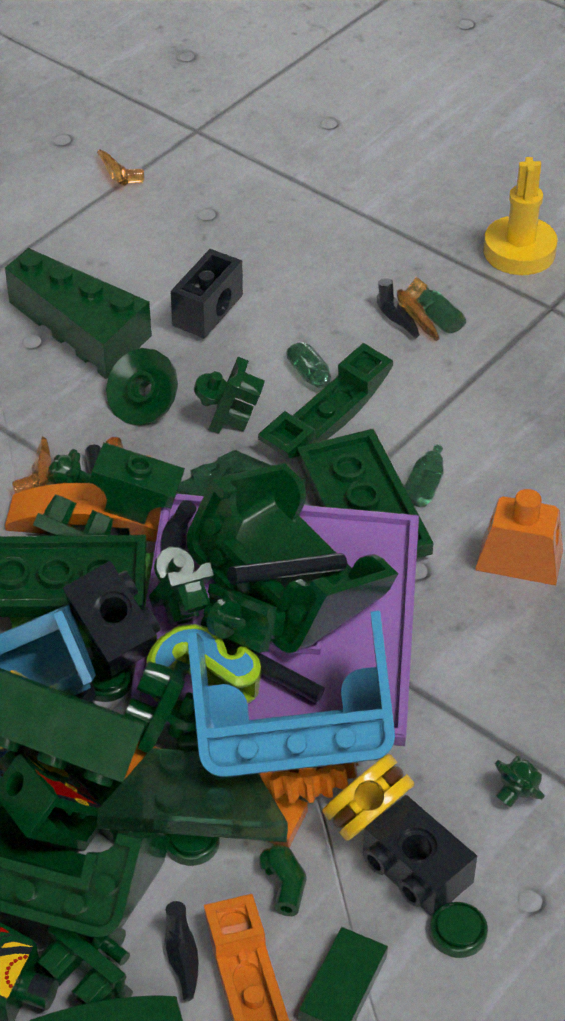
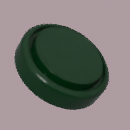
M96 658L91 660L96 674L93 681H91L95 687V701L112 702L128 693L132 686L130 666L111 676L105 664Z
M188 813L180 815L173 819L165 829L164 835L171 836L167 854L179 864L186 866L201 865L212 859L219 849L220 836L218 827L210 818L202 814Z
M449 902L440 906L433 913L429 934L432 943L440 952L450 957L466 958L476 954L483 948L487 939L488 925L482 912L473 905L465 902Z

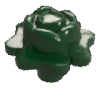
M72 449L68 455L58 454L54 457V461L49 465L47 480L53 484L89 483L91 474L81 470L79 462L80 453Z
M516 756L509 764L503 763L500 760L495 762L497 770L501 773V781L504 784L496 797L506 805L512 807L518 797L529 798L532 796L540 800L545 797L539 789L542 774L529 761L521 760L520 756Z

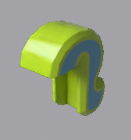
M197 624L177 626L161 636L150 649L147 663L150 661L173 669L178 659L190 665L187 633L197 632L204 640L208 686L232 685L244 694L247 703L252 702L258 696L261 676L259 658L247 647L242 646L237 649L235 655H229L222 638L213 636L208 631V627ZM189 668L187 673L191 675V669Z

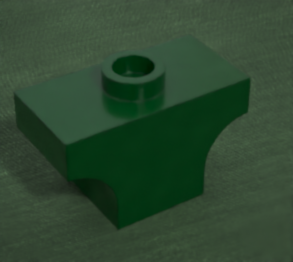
M103 442L89 483L96 485L104 492L107 499L104 512L145 524L151 510L156 508L172 509L185 468Z

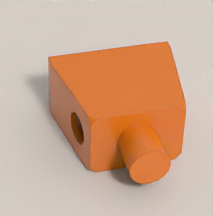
M532 489L520 490L515 498L505 496L498 498L483 536L476 571L556 586L563 555L560 509L554 505L541 503L540 494Z

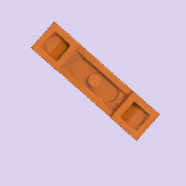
M61 483L39 486L14 494L5 523L6 531L47 534L48 531L34 526L33 523L37 514L44 513L55 494H58L77 503L69 524L86 525L92 510H95L113 518L112 527L128 528L130 535H146V541L156 542L161 508L151 510L146 523L142 524L104 512L107 499L104 492L96 485L91 483Z
M253 894L205 904L204 913L232 1021H289L266 948L265 932Z

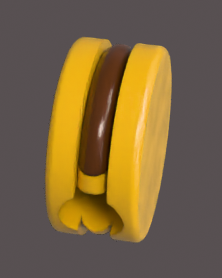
M387 754L378 760L322 809L323 814L329 821L334 818V825L337 828H343L339 833L346 841L354 838L415 785L408 774L403 777V770L395 766L398 762L391 754Z

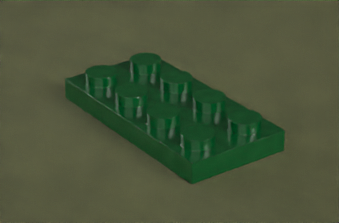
M374 429L297 447V460L320 507L419 515ZM420 516L417 558L432 555L434 545Z
M146 535L0 536V617H40L68 605L63 587L110 560L118 573L125 570L131 577L138 590V594L133 597L141 610H143L147 556ZM114 609L105 616H126L127 613L120 609Z

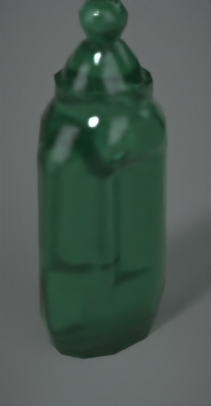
M418 284L411 286V291L415 292L420 310L441 330L447 333H455L465 326L466 318L464 314L441 293L428 287H420Z
M299 342L287 349L286 356L288 361L306 382L317 388H324L329 385L331 380L329 366L311 345Z
M440 444L434 445L433 450L426 452L424 456L415 462L404 488L414 506L426 507L432 501L443 477L444 466L443 457L441 456L443 448Z

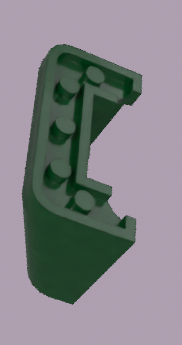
M284 462L211 479L188 529L186 538L189 553L199 566L210 562L214 574L212 579L215 583L278 607V610L285 612L286 618L282 636L279 639H271V641L281 651L293 653L310 647L385 596L399 573L380 556L369 554L360 557L353 567L347 563V567L343 571L231 584L227 577V571L230 566L336 554L299 516L306 501V489L300 477Z
M0 803V912L91 937H105L116 933L124 926L160 871L165 861L171 836L149 830H134L127 834L118 833L115 844L108 850L87 852L84 855L24 839L23 832Z

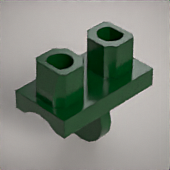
M237 357L227 382L223 379L222 374L217 371L204 373L196 379L194 392L201 400V403L204 406L217 405L208 430L220 434L224 423L242 431L245 430L254 407L247 403L256 406L265 380L245 372L248 360Z
M55 494L46 507L45 512L37 514L33 525L57 536L111 535L114 519L92 510L84 530L69 525L77 503Z
M169 547L163 550L156 558L154 564L155 574L161 582L151 592L149 599L153 608L164 606L170 626L172 627L196 620L199 617L198 611L205 609L206 606L211 604L205 584L214 574L210 562L202 564L194 572V561L191 555L182 548Z
M219 583L209 584L207 592L211 604L204 609L201 626L208 627V631L218 638H227L259 653L268 652L271 639H279L282 636L286 618L285 612L278 610V607Z
M177 659L174 668L171 669L148 661L136 689L157 698L158 701L155 707H152L131 697L123 714L146 723L138 746L139 750L151 754L166 721L171 724L168 734L174 738H180L183 731H197L193 693H186L183 701L177 700L185 684L184 679L190 668L189 664Z
M51 926L48 929L53 942L47 947L37 963L46 976L58 980L59 986L77 967L82 970L86 976L71 991L80 1005L132 996V989L125 984L126 974L110 961L113 959L122 966L130 957V953L122 947L126 936V931L123 928L105 937H91L83 934V936L91 941V944L76 932Z

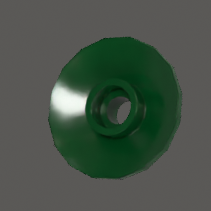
M139 348L126 353L112 368L106 386L108 405L114 415L123 422L132 425L144 426L155 423L168 412L175 401L178 388L176 369L168 357L155 349ZM151 384L150 392L145 395L146 387Z

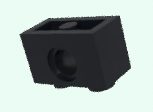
M209 249L170 291L172 326L206 338L243 296L242 260Z
M110 560L63 587L68 605H70L72 612L111 676L148 656L151 647L158 640L156 633L161 631V627L149 607L141 610L133 596L138 594V590L125 570L118 573ZM114 609H120L127 613L126 617L118 623H109L104 620L105 615Z
M404 795L364 828L363 856L368 866L375 873L386 875L399 887L402 896L408 903L415 907L420 906L431 917L440 906L452 902L474 883L478 856L408 795ZM417 856L423 860H413L408 857Z

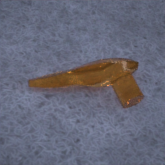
M100 149L97 151L111 178L121 186H125L128 183L144 182V171L142 168L126 169L107 152Z
M416 276L405 291L403 289L397 290L398 301L422 330L435 341H438L440 337L435 326L426 315L424 307L417 301L428 285Z
M42 436L36 459L32 465V475L12 481L15 494L27 489L48 485L47 476L49 465L51 464V455L45 437Z

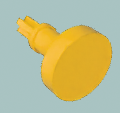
M525 157V161L519 162L517 185L510 190L509 216L495 220L488 226L485 232L483 252L486 260L496 269L513 275H532L542 272L552 265L556 257L557 234L550 225L538 219L540 206L543 202V192L539 188L541 161H533V157Z

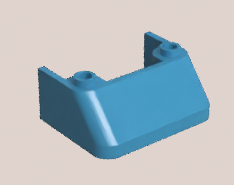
M70 605L63 606L0 634V668L7 671L16 670L33 681L73 696L91 688L89 682L93 681L96 674Z
M371 611V628L376 667L357 669L345 678L341 688L343 709L249 720L248 703L244 694L239 689L227 684L208 686L204 640L197 632L187 633L199 757L205 769L219 777H233L374 761L387 755L394 744L395 729L380 611Z

